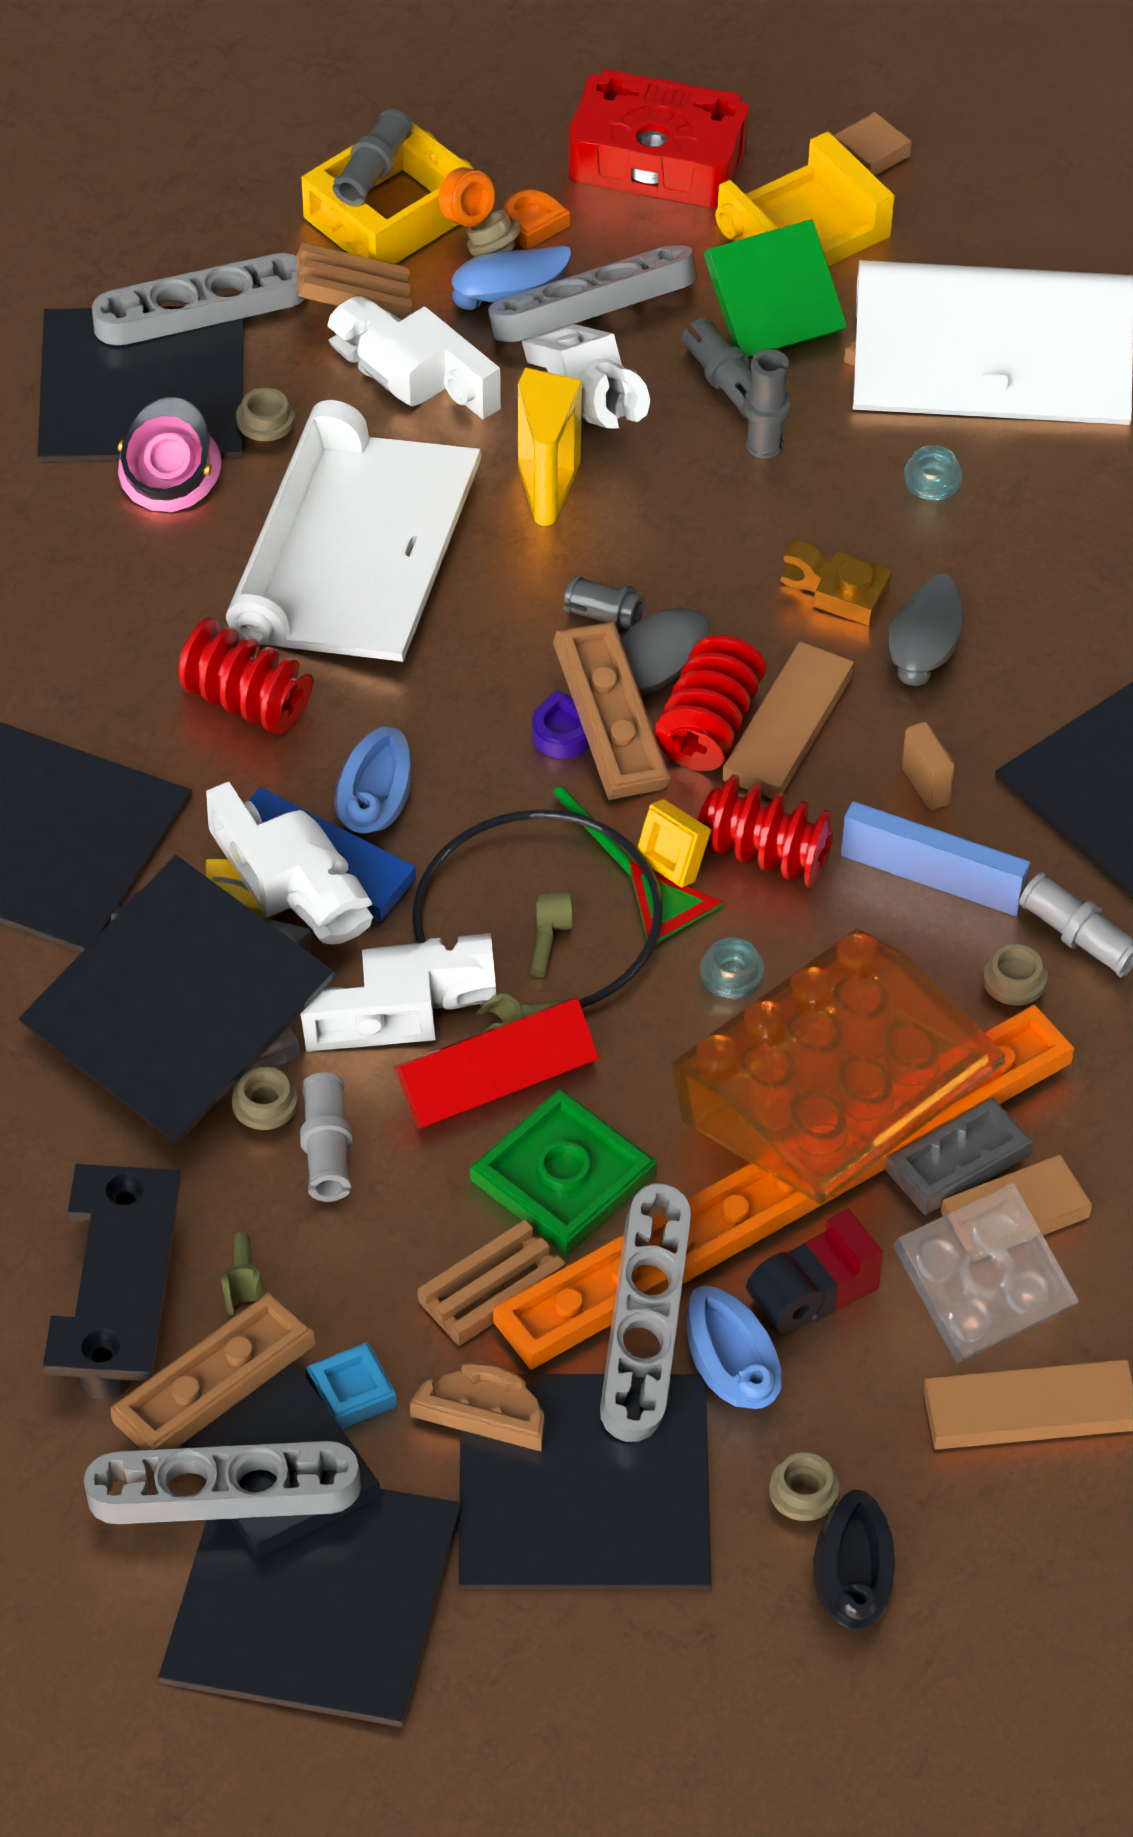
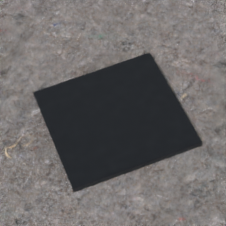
M166 306L162 308L180 309L184 306ZM92 308L44 309L38 463L119 461L121 451L118 450L121 440H124L133 419L145 406L165 397L183 398L199 408L207 421L210 436L219 448L221 459L243 458V434L237 427L236 411L243 399L244 318L127 345H111L99 340L94 334ZM148 309L143 310V313H148Z
M1131 682L997 769L995 777L1133 899V682Z
M0 722V924L82 953L111 922V913L124 903L191 798L192 789Z
M175 854L18 1019L29 1030L178 1145L334 979L336 974L327 965Z
M517 1374L526 1382V1388L537 1399L539 1407L544 1413L542 1452L460 1430L459 1502H461L462 1508L459 1516V1590H711L706 1382L700 1374L670 1375L667 1406L657 1430L649 1438L639 1442H625L615 1438L606 1430L600 1414L605 1374ZM632 1377L631 1387L624 1403L618 1404L626 1407L628 1419L639 1420L642 1412L648 1410L640 1407L639 1404L641 1385L645 1378Z
M380 1488L381 1497L259 1559L256 1558L231 1519L206 1520L158 1676L159 1684L403 1727L460 1516L461 1502Z

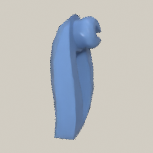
M562 245L478 255L465 262L455 271L451 281L454 288L452 300L462 309L474 310L475 307L482 304V301L496 302L503 298L561 280L568 270L571 257L570 247Z
M388 726L382 727L365 736L353 749L338 776L334 791V807L337 817L350 830L365 834L382 831L396 820L406 804L412 780L411 760L406 737L399 729Z
M706 1285L694 1289L688 1302L685 1328L695 1366L708 1387L721 1399L736 1407L760 1409L773 1403L782 1388V1371L776 1350L765 1328L754 1313L731 1294L719 1288Z

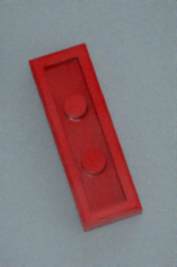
M570 998L394 1067L416 1128H423L598 1060L599 1056L578 998Z

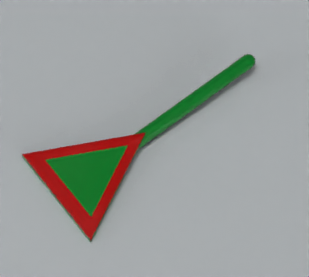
M563 786L555 787L554 795L571 813L593 819ZM584 826L632 878L646 938L648 939L653 919V900L648 881L642 869L614 840ZM654 872L660 887L663 906L661 930L657 943L721 908L724 902L688 886L681 888L663 875Z

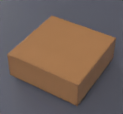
M876 112L834 135L874 176L909 157L911 154L912 141Z
M922 722L907 727L902 759L903 771L929 811L949 805L955 763L930 725Z

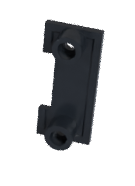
M75 1164L68 1207L69 1221L77 1222L90 1220L75 1317L51 1316L43 1362L44 1375L77 1377L81 1390L88 1396L100 1400L112 1399L121 1395L129 1387L131 1380L147 1381L153 1377L181 1184L180 1170Z

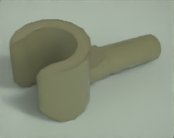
M569 892L544 893L537 897V940L530 974L533 977L543 978L546 975L553 942V930L572 929V907Z
M499 993L493 995L477 1011V1014L494 1013L502 1020V1023L499 1022L488 1026L484 1030L487 1031L565 1000L537 1004H519L509 994Z
M244 1232L234 1235V1264L231 1269L226 1270L220 1277L226 1311L229 1315H235L234 1307L248 1301L255 1302L265 1295L261 1271L251 1264L250 1237Z

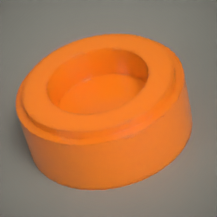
M462 167L453 170L446 176L439 190L440 210L443 216L452 223L466 227H474L481 224L488 218L494 206L495 189L492 180L485 173L474 169Z

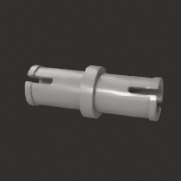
M1044 872L1038 873L1029 882L1020 897V906L1024 909H1029L1062 934L1061 941L1072 949L1080 946L1114 970L1119 977H1124L1132 970L1133 938L1101 915L1102 907L1092 900H1088L1085 903L1049 879L1048 875Z
M328 1072L312 1074L303 1081L302 1095L305 1102L306 1122L300 1128L301 1148L308 1154V1193L318 1201L333 1202L343 1199L350 1192L351 1183L348 1177L347 1151L350 1149L353 1141L352 1126L344 1118V1082L341 1077Z

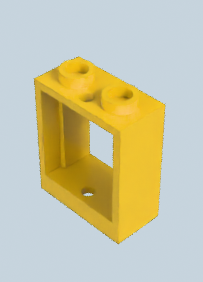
M412 122V133L395 154L396 163L387 176L379 178L373 188L404 170L431 191V193L388 219L384 218L365 202L360 206H350L343 203L335 195L333 185L336 177L341 174L351 160L350 151L353 147L352 145L301 176L303 217L347 253L396 264L459 225L448 221L443 216L439 207V190L442 182L450 172L462 167L474 169L467 160L458 158L445 148L429 131L422 130Z

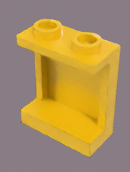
M827 131L810 139L808 165L746 194L731 180L719 184L718 208L716 209L715 216L718 227L723 235L734 241L813 219L827 265L830 266L891 237L894 194Z

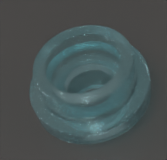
M929 445L918 449L908 460L904 468V483L913 494L924 499L940 500L954 495L962 484L963 471L956 455L951 450L942 446Z
M728 937L715 942L704 954L700 965V976L705 987L713 994L723 998L737 999L751 995L761 986L765 967L762 957L750 942L737 937ZM726 971H736L738 973H729Z

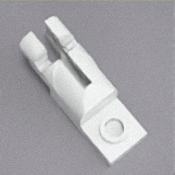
M357 296L340 304L330 315L328 327L337 334L328 339L330 345L346 360L352 363L358 362L359 370L362 373L374 378L390 393L406 404L413 407L446 389L456 403L466 405L482 420L501 409L500 367L425 306L400 320L369 299Z
M572 324L522 340L527 363L545 367L548 373L582 380L581 418L588 423L605 428H619L617 421L619 417L626 416L627 420L638 422L647 415L650 405L647 386L635 370L622 366L613 333Z
M229 781L206 791L209 831L266 918L291 908L313 929L322 943L330 945L344 943L358 937L370 927L373 916L367 907L373 903L357 877L346 873L349 870L346 859L337 852L320 825L307 813L298 810L262 823L259 812L251 801L243 803Z
M491 933L458 936V942L451 951L446 950L445 946L442 945L441 938H430L424 943L382 946L362 950L364 987L346 989L330 987L323 989L301 1013L306 1052L435 1040L433 1009L445 1008L453 1010L481 1004L497 994Z

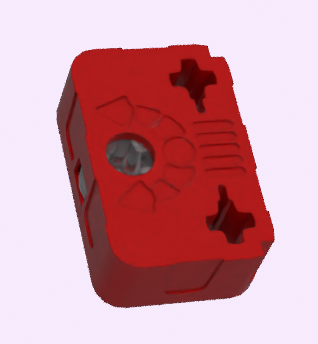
M604 69L601 75L591 74L583 90V96L577 112L574 113L569 126V175L572 179L582 184L702 207H718L719 184L728 180L735 183L746 153L749 103L742 102V95L733 92L690 86L685 83L626 74L621 71Z

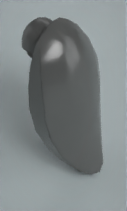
M945 573L934 575L916 590L897 611L889 627L890 657L892 662L899 666L897 672L899 679L910 686L923 685L930 679V670L943 665L952 656L962 632L964 618L961 598L952 577Z
M681 607L665 609L646 616L620 638L641 697L659 691L680 677L681 670L689 660V653L697 641L710 636L709 620L704 614Z

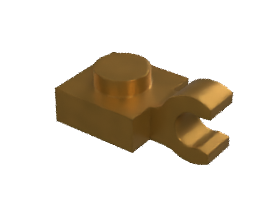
M792 540L784 555L783 561L787 562L788 565L781 576V582L794 589L814 592L813 607L869 626L890 586L892 569L838 550L831 562L823 558L819 550L813 545L801 540Z

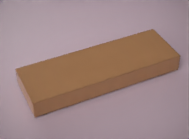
M614 621L557 631L553 645L608 800L665 790L670 781V776Z
M799 641L724 764L723 781H727L732 774L740 777L739 787L750 790L755 783L763 786L762 795L773 799L778 792L784 793L853 677L855 661Z
M268 1292L110 1407L112 1422L141 1450L176 1449L314 1347V1331L271 1292Z
M1128 1359L925 1378L923 1393L934 1450L1133 1431V1380Z

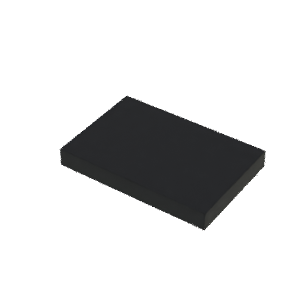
M295 1361L182 1444L183 1448L331 1441L339 1442L349 1447L356 1455L359 1465L361 1490L356 1501L345 1510L331 1514L231 1519L257 1559L381 1497L379 1481ZM254 1470L244 1475L239 1481V1485L248 1492H261L272 1487L277 1477L267 1470ZM288 1471L291 1488H297L298 1471ZM323 1471L320 1484H333L334 1477L337 1474L336 1471Z

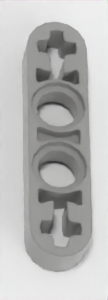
M684 245L657 248L498 300L490 305L488 309L493 336L496 340L502 342L529 339L689 286L697 279L693 250L691 247Z
M276 253L107 291L95 298L92 304L94 334L106 344L127 345L293 307L306 299L298 296L296 255ZM229 288L241 291L239 295L232 297H222L214 294L221 289ZM167 301H182L187 304L180 309H164L160 307L162 303ZM148 309V313H143V310Z
M651 1184L642 1188L634 1196L625 1221L600 1404L601 1420L606 1430L615 1438L625 1442H639L649 1438L657 1430L667 1406L691 1220L690 1205L685 1195L677 1188L667 1184ZM652 1206L664 1208L665 1219L669 1220L660 1238V1246H647L653 1224L652 1218L647 1215H649ZM642 1265L657 1267L666 1275L668 1289L658 1295L642 1293L635 1287L632 1281V1272ZM633 1328L650 1330L656 1335L660 1343V1352L651 1358L641 1359L635 1357L627 1351L623 1343V1335ZM632 1377L645 1378L641 1385L639 1404L640 1407L648 1410L642 1412L639 1420L628 1419L626 1407L618 1405L624 1403L631 1387Z
M331 1441L118 1451L103 1454L93 1460L86 1469L83 1479L90 1511L97 1519L111 1524L331 1514L341 1512L350 1507L359 1497L361 1490V1479L356 1455L349 1447L339 1442ZM254 1470H267L277 1477L272 1487L261 1492H248L239 1485L242 1477ZM288 1471H298L297 1488H291ZM323 1471H336L337 1474L334 1477L333 1484H320ZM194 1473L206 1479L205 1486L193 1495H177L169 1490L170 1483L182 1474ZM147 1478L155 1479L157 1494H147V1491H150ZM126 1481V1484L122 1487L121 1494L108 1495V1492L113 1487V1482Z

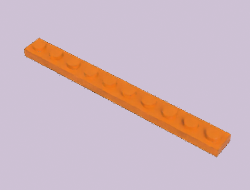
M1032 1005L687 1199L690 1205L691 1220L682 1284L885 1170L887 1156L992 1097L1001 1104L1070 1065L1073 1059L1074 1047L1035 1005ZM664 1212L652 1218L651 1237L647 1246H660V1238L669 1221L665 1219ZM623 1235L493 1307V1323L530 1370L535 1369L611 1325ZM642 1265L632 1272V1281L635 1287L642 1293L658 1295L668 1289V1279L664 1272L657 1267Z

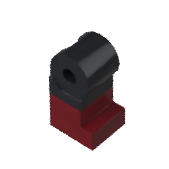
M847 1208L827 1220L826 1231L789 1252H780L761 1263L749 1277L746 1289L777 1331L781 1333L792 1332L810 1322L815 1323L879 1289L883 1250L852 1211Z

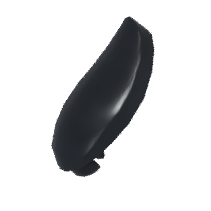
M851 1490L845 1494L827 1516L818 1536L813 1558L814 1584L826 1613L834 1620L850 1629H864L881 1619L892 1594L895 1574L894 1543L886 1516L877 1501L862 1490Z

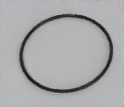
M527 810L488 819L456 836L433 858L420 879L413 904V928L417 943H424L426 941L422 924V907L427 887L438 867L451 852L473 836L502 824L530 819H551L589 827L606 835L622 846L642 869L648 881L653 900L652 926L643 950L635 962L618 979L602 990L579 999L581 1008L593 1005L621 989L640 971L650 957L661 930L663 916L661 891L657 878L646 858L619 832L594 819L574 813L554 810ZM483 1002V1003H481V1004H476V1005L482 1007L486 1002Z

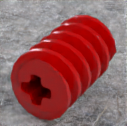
M205 617L192 631L183 646L177 668L178 678L186 692L196 695L201 694L207 702L216 705L221 704L231 714H242L247 722L256 725L262 724L267 732L276 735L289 731L296 724L308 704L314 685V679L311 674L306 673L297 679L300 664L296 658L286 657L279 663V652L277 649L266 647L259 653L257 639L246 637L239 643V634L236 629L226 627L219 632V624L212 617Z
M715 635L697 641L690 651L689 660L683 666L680 678L675 683L672 695L667 700L664 712L657 720L655 726V737L659 747L668 758L681 767L694 771H711L719 768L726 760L724 753H727L732 747L734 735L742 726V718L750 709V700L757 694L759 682L766 674L767 663L762 654L751 644L739 638Z
M735 774L730 776L722 788L715 787L710 791L700 809L697 820L711 829L708 841L712 838L714 851L724 855L735 846L736 859L740 862L747 864L758 855L759 868L763 871L770 873L781 864L782 877L786 880L793 882L804 873L806 887L812 889L816 885L831 850L833 840L831 811L825 809L812 824L807 822L808 802L802 800L789 815L784 813L786 795L782 792H778L767 806L761 804L763 789L761 784L755 783L744 797L738 795L740 777Z

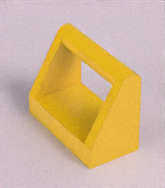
M525 367L518 383V468L535 522L542 526H549L557 520L581 463L582 380Z

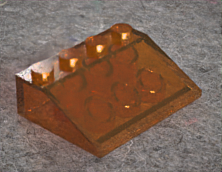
M856 928L671 1063L683 1123L817 1203L822 1204L1005 1065L1006 1060L1005 1053L904 952Z

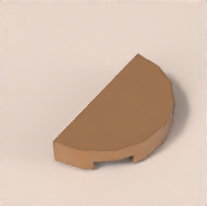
M481 1363L462 1364L460 1371L444 1374L434 1382L433 1379L424 1382L409 1404L410 1417L542 1452L544 1436L543 1410L540 1409L537 1399L526 1388V1382L522 1377L498 1365Z

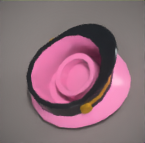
M165 397L145 406L133 419L124 440L120 441L118 450L121 451L118 467L121 487L133 502L151 511L174 512L191 507L208 494L216 483L221 470V454L216 442L210 436L208 424L203 413L197 406L183 398Z

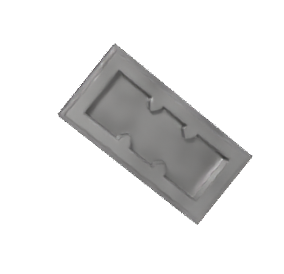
M992 1097L887 1156L885 1170L924 1215H927L941 1207L943 1199L974 1188L1030 1156L1033 1141Z

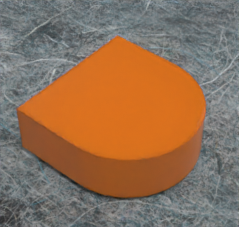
M539 190L519 191L511 195L504 203L503 210L507 212L510 219L517 220L521 228L520 234L514 240L525 250L533 248L570 227V211L545 192Z

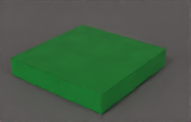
M813 219L709 248L703 253L732 346L742 350L748 359L753 358L754 354L761 350H781L839 333L847 328Z
M561 1088L470 1166V1180L519 1219L522 1221L526 1220L533 1230L565 1255L572 1252L657 1175L656 1160Z

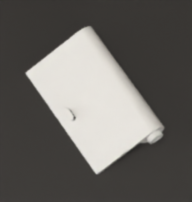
M859 260L855 308L857 325L853 410L1130 425L1133 365V275Z
M325 400L317 403L310 413L226 613L229 627L237 630L241 640L246 637H253L257 639L259 645L403 662L482 459L481 449L369 437L364 417L351 405L336 400Z

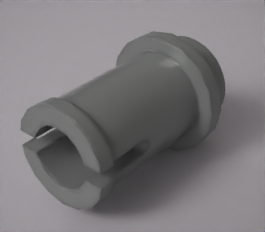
M577 575L569 582L564 597V602H567L564 605L566 613H575L605 623L614 621L618 633L630 629L641 621L645 608L644 596L636 594V590L632 586L625 585L622 589H617L586 580L584 577Z

